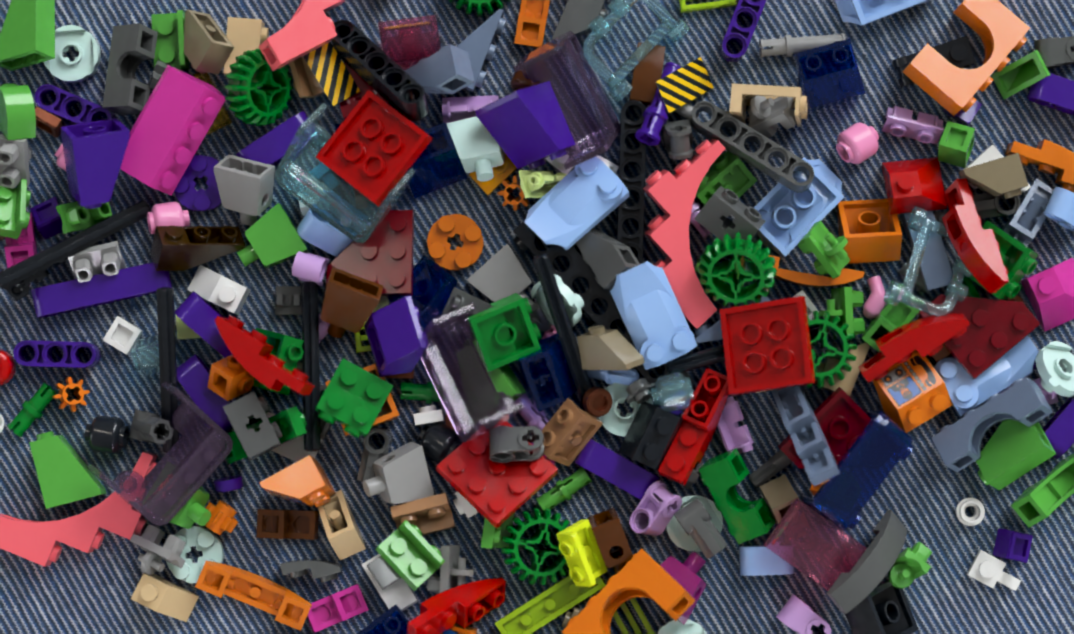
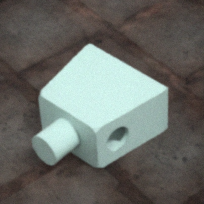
M478 117L447 123L465 173L476 172L477 180L481 182L493 179L492 168L504 164L505 152Z

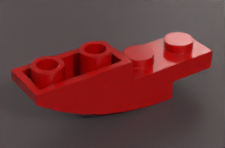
M967 178L956 179L944 191L949 211L942 217L946 232L960 259L970 273L990 294L996 293L1009 281L1007 268L1003 264L999 251V243L995 238L993 229H982L981 218L977 213L973 201V192L969 188Z
M948 313L918 319L902 325L876 340L875 342L881 351L858 368L868 383L873 379L875 381L880 380L889 372L888 369L894 364H902L907 361L915 349L922 358L926 355L932 356L942 349V344L950 338L956 339L963 335L970 323L963 313Z
M229 315L228 319L220 316L216 317L215 323L226 346L235 359L255 379L271 390L280 391L285 384L299 394L310 395L315 386L307 381L309 376L295 368L292 371L284 367L285 361L270 354L274 347L266 343L268 337L254 329L250 333L242 328L245 324L244 322Z
M706 368L681 417L683 422L658 469L660 475L686 485L696 463L700 464L716 430L729 395L726 375Z
M503 578L474 581L432 596L420 603V615L407 623V634H441L445 630L452 628L456 623L465 629L505 602L506 580Z

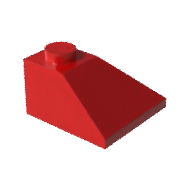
M938 157L882 162L890 215L947 209Z

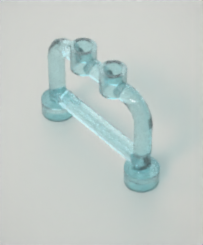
M612 0L607 6L611 12L605 18L601 15L597 16L588 25L592 32L587 36L583 44L584 58L609 85L611 89L608 94L616 102L623 99L633 88L625 77L666 35L675 43L690 29L683 19L676 21L658 0ZM642 1L663 23L612 73L596 56L594 46L610 32L612 26L624 17L636 2Z
M915 206L908 217L906 226L917 231L918 235L904 282L901 284L893 280L886 290L884 302L893 306H897L901 302L930 315L944 316L953 311L957 301H964L968 293V286L963 285L962 282L964 276L970 277L971 273L958 255L952 267L953 275L946 288V299L942 305H937L912 295L930 232L932 231L949 238L943 223L926 217L927 210Z

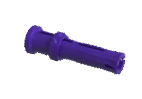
M667 62L660 79L680 69L681 66L676 63ZM658 87L650 107H647L643 112L644 120L641 128L635 133L638 141L649 146H656L660 143L661 137L659 135L662 126L668 121L667 108Z

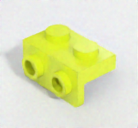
M581 519L557 533L556 536L560 543L559 549L563 556H565L568 564L569 575L576 586L592 587L596 585L595 579L608 572L589 520Z

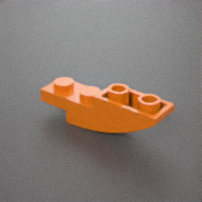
M1046 139L1040 141L1037 148L1016 141L1008 144L1005 155L1009 156L1019 153L1023 166H1028V163L1039 166L1038 170L1043 173L1054 175L1055 172H1058L1055 184L1061 185L1062 188L1074 193V152Z

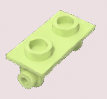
M518 171L520 187L524 192L525 198L541 199L567 175L563 172L553 174V171Z

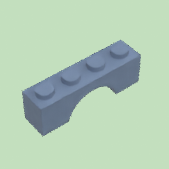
M1026 377L1014 381L1010 388L1001 394L989 397L986 403L979 408L967 411L957 422L945 425L931 439L945 466L955 472H959L981 458L980 447L982 439L987 430L994 424L1003 420H1017L1027 427H1031L1053 413L1039 385Z

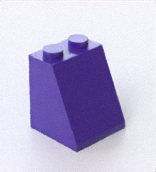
M550 81L517 90L475 111L478 119L517 169L529 166L530 170L541 167L546 164L545 158L550 157L551 161L563 157L567 155L565 149L576 145Z
M117 118L60 127L69 193L81 207L84 206L86 209L99 208L102 206V203L110 202L130 138L129 129Z

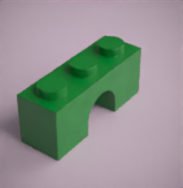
M737 448L708 459L698 469L703 484L708 487L714 498L715 507L722 513L727 522L729 533L735 537L738 544L767 534L774 526L776 521L763 498L756 501H747L740 497L736 490V485L750 473Z

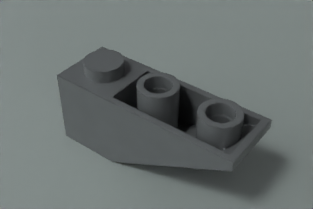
M592 228L576 242L582 253V259L591 267L596 275V282L604 289L612 290L616 282V275L640 264L629 246L595 228Z

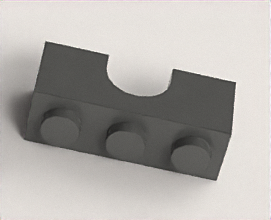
M140 23L113 26L102 108L120 116L141 113L149 99L150 87L135 80V72L143 61L155 58L158 32Z

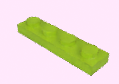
M570 575L496 621L495 625L501 634H532L606 585L599 576L595 579L596 585L592 587L576 586Z

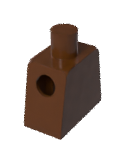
M332 267L321 312V320L330 323L327 332L335 338H342L346 330L358 333L379 304L383 285Z
M613 507L587 518L606 567H613L615 574H617L626 565L627 561L633 558V554L619 517ZM614 546H619L616 550H610Z

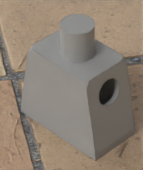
M227 155L213 167L222 206L225 209L239 212L242 224L252 225L257 222V216L272 203L275 166Z
M508 244L467 279L470 285L492 302L517 293L522 298L526 297L530 305L534 304L532 299L524 292L532 285V281Z
M414 442L406 443L374 461L373 468L376 477L363 481V488L368 497L380 493L382 500L389 504L405 503L434 496L423 447Z

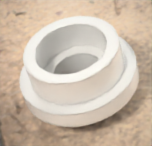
M964 498L956 507V516L964 525L975 526L984 518V506L976 498ZM969 506L974 508V515L971 517H967L965 514V509Z

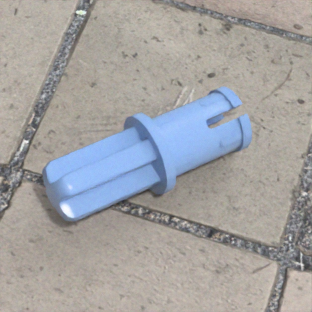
M635 369L586 370L588 378L603 380L608 385L613 383L630 385L640 377Z

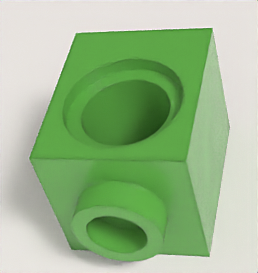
M947 121L938 146V161L965 168L974 146L975 128Z

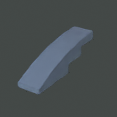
M1036 178L1021 199L1018 210L1010 216L1002 230L1028 246L1047 217L1044 215V211L1054 189Z
M933 211L900 214L906 237L910 240L916 265H919L926 291L954 284V276Z
M801 385L772 390L784 426L791 436L796 452L801 458L813 486L815 487L840 474L826 438Z

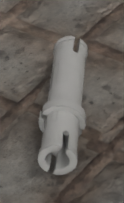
M844 33L793 38L791 35H784V38L759 39V47L771 46L770 49H759L760 57L776 55L792 57L793 54L845 51L846 44H834V42L846 41Z

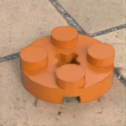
M451 214L442 216L432 225L428 233L427 245L429 254L440 267L451 271H459L477 262L483 251L484 240L481 229L475 221L465 215ZM455 234L460 235V241L464 242L463 246L457 247L456 250L450 249L451 244L447 242L448 238H454Z

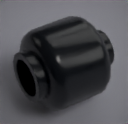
M96 416L92 424H87L85 440L89 441L91 449L95 452L117 454L122 448H126L128 444L129 427L125 426L121 418Z
M436 422L430 427L425 426L418 438L421 441L420 445L423 447L424 455L438 464L462 444L459 433L442 422Z

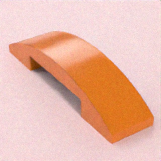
M521 0L514 44L542 48L550 0Z
M768 256L775 259L773 267L777 269L774 278L799 286L834 287L848 284L864 277V271L843 268L840 276L834 279L832 277L778 268L780 257Z
M212 561L205 562L195 585V588L222 598L224 594L276 616L275 621L301 631L312 606L311 603L301 596L269 579L234 566Z

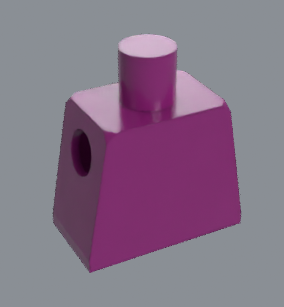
M694 551L683 564L673 556L668 557L660 564L696 600L678 619L683 625L687 622L706 587V583L696 575L706 561Z

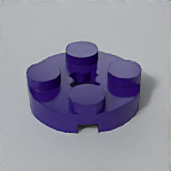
M195 155L174 190L177 199L183 206L192 211L206 212L215 210L222 205L213 169L219 163L218 160L202 155ZM204 176L207 177L206 184L209 186L208 189L204 190L201 188L197 191L195 189L197 185L195 180L197 178L202 179Z

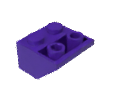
M405 296L373 312L364 326L379 377L412 372L427 348V335L421 330L419 310L417 306H414L411 296Z

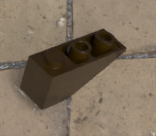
M156 226L150 253L156 271H185L244 249L245 242L239 227Z

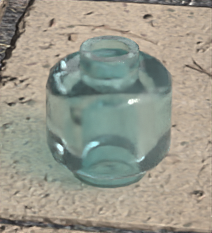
M158 335L137 340L134 345L135 348L130 349L135 370H140L144 375L159 373Z
M681 372L659 376L655 382L656 387L651 388L654 405L660 404L661 408L667 412L688 408L691 400L695 399L690 377L685 378Z

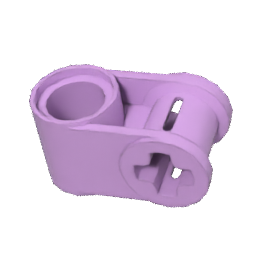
M298 251L292 266V276L300 281L315 282L318 286L323 287L324 282L322 279L330 259Z
M663 481L654 482L648 487L644 497L630 516L629 523L631 529L638 534L651 536L662 534L674 513L680 509L682 498L678 495H673L666 489L667 486Z
M794 594L776 616L781 622L799 634H813L811 627L813 625L818 627L820 624H823L822 630L824 634H831L830 625L826 620Z

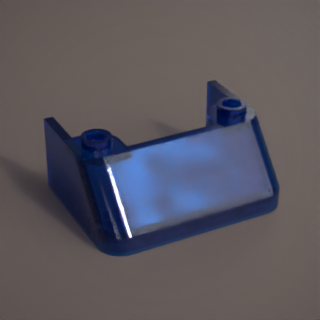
M870 411L867 414L872 420L837 464L840 474L826 480L812 498L805 496L802 500L838 529L845 530L847 527L853 529L862 517L859 512L900 458L905 460L914 449V446L911 445L913 438L882 411Z

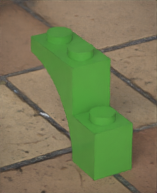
M1074 453L1061 460L1044 479L1026 488L1012 503L1011 507L1028 528L1046 519L1058 506L1074 494Z

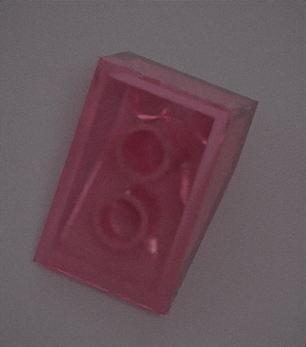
M436 15L378 22L383 52L403 70L409 69L417 64L419 60L433 55L441 48L440 31Z
M797 498L764 544L769 550L827 591H829L842 572L850 573L867 549Z

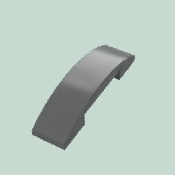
M887 510L873 529L877 536L850 573L842 572L826 593L843 614H847L877 587L889 572L903 548L907 529L892 510Z

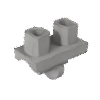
M765 96L752 97L750 100L751 107L747 109L750 118L748 126L767 138L772 137L776 133L778 123L785 129L794 127L796 125L795 111L791 108L793 98L778 97L773 100L772 98L766 99Z
M0 134V186L13 189L19 184L21 178L27 180V186L30 184L29 160L32 157V152L28 148L27 139L7 140L3 134Z
M118 241L101 245L96 242L90 247L67 257L75 279H78L80 283L90 281L93 275L101 273L107 276L117 275L119 269L126 268Z
M148 524L141 537L133 534L130 542L140 546L142 550L147 552L146 554L141 553L138 556V561L141 562V571L147 575H152L157 570L163 571L165 564L161 562L162 559L182 568L185 560L179 556L186 542L169 534L163 546H159L165 532L151 524Z
M444 545L438 548L445 562L440 567V576H431L428 579V591L439 594L445 590L465 584L466 576L474 575V569H466V558L460 557V545Z

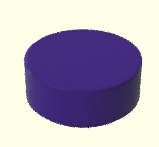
M242 475L214 480L215 491L217 492L233 491L244 486Z

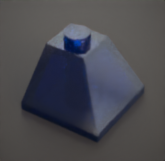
M424 255L413 268V296L411 298L414 306H417L419 310L420 325L437 338L453 319L442 312L453 288H457V280ZM390 296L389 299L395 302L405 296Z

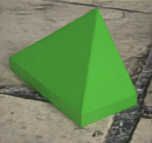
M1035 50L1004 67L1000 72L993 73L991 76L1005 100L1048 77L1050 73L1038 50Z

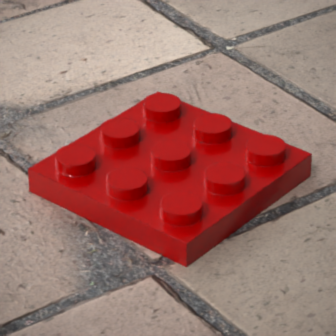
M368 90L315 157L379 207L433 138Z
M804 296L719 309L729 395L815 383Z
M496 413L436 466V471L495 528L499 527L558 473V468L544 455L536 461L497 463L490 460V429L497 426L513 427L499 413Z

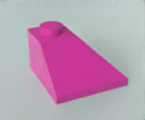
M1073 257L1021 280L1022 286L1044 332L1074 319Z

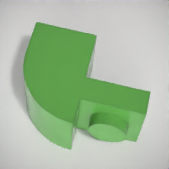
M6 83L0 87V131L7 140L36 138L35 107L28 85Z
M897 291L880 314L866 328L862 339L876 351L880 352L881 350L875 341L898 327L910 323L920 311V308Z

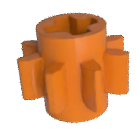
M515 174L512 183L507 179L502 181L506 188L497 192V194L505 199L502 204L503 207L511 204L514 211H517L519 203L527 207L530 202L525 198L524 192L520 187L518 174ZM520 188L519 196L513 198L511 196L512 189Z
M66 377V385L61 383L55 384L60 390L52 398H59L62 402L59 405V409L70 405L71 412H76V404L87 405L83 398L90 391L83 390L81 387L83 380H79L75 384L72 383L71 377ZM75 388L74 395L77 397L76 400H67L68 394L65 392L66 389Z
M219 500L216 505L209 502L206 506V509L211 512V518L205 524L207 528L218 535H222L225 530L229 533L234 530L238 521L234 518L237 511L222 500Z

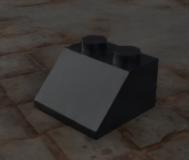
M644 402L640 405L618 452L658 471L683 420L658 406Z
M889 579L880 582L861 603L845 614L853 634H911L918 630L903 589L894 587Z

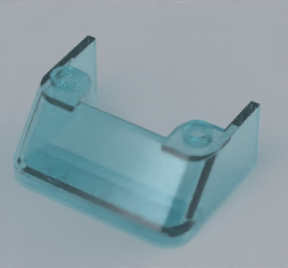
M322 103L300 125L275 172V179L284 190L350 239L363 243L370 238L399 200L416 171L411 168L378 207L315 157L331 138L328 131L318 124L327 108V105Z

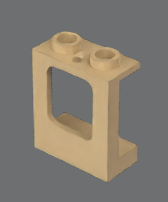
M732 83L729 112L730 115L745 123L746 106H750V100L754 96H765L766 99L772 98L773 100L778 97L793 98L791 108L795 109L794 116L797 127H801L802 119H807L808 117L807 96H803L801 87Z

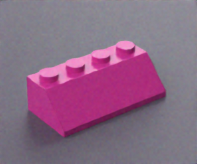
M167 65L130 131V138L120 169L147 186L172 196L223 106L226 96L211 84Z

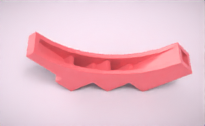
M302 0L291 20L259 46L271 70L275 71L334 39L337 36L335 25L332 19L326 16L325 12L341 5L346 0Z
M706 139L700 143L694 150L696 154L689 161L684 159L674 168L676 172L674 175L664 169L661 172L659 170L653 172L646 179L647 185L643 188L648 196L665 213L663 216L659 214L653 218L647 225L649 229L645 232L646 236L666 256L664 261L660 259L653 265L663 268L687 323L695 329H698L717 311V308L705 294L695 273L689 240L692 205L699 185L710 166L726 149L719 140L715 139L710 141Z
M148 451L142 452L134 469L120 487L100 504L81 514L61 520L34 521L18 519L0 513V548L46 567L51 565L52 562L56 563L62 551V547L59 546L60 542L85 553H91L94 548L99 549L105 536L101 532L102 529L129 540L133 534L141 536L147 524V520L144 519L146 512L137 509L136 506L137 504L142 505L146 498L148 490L144 487L148 478L153 479L159 463L155 461L158 455Z

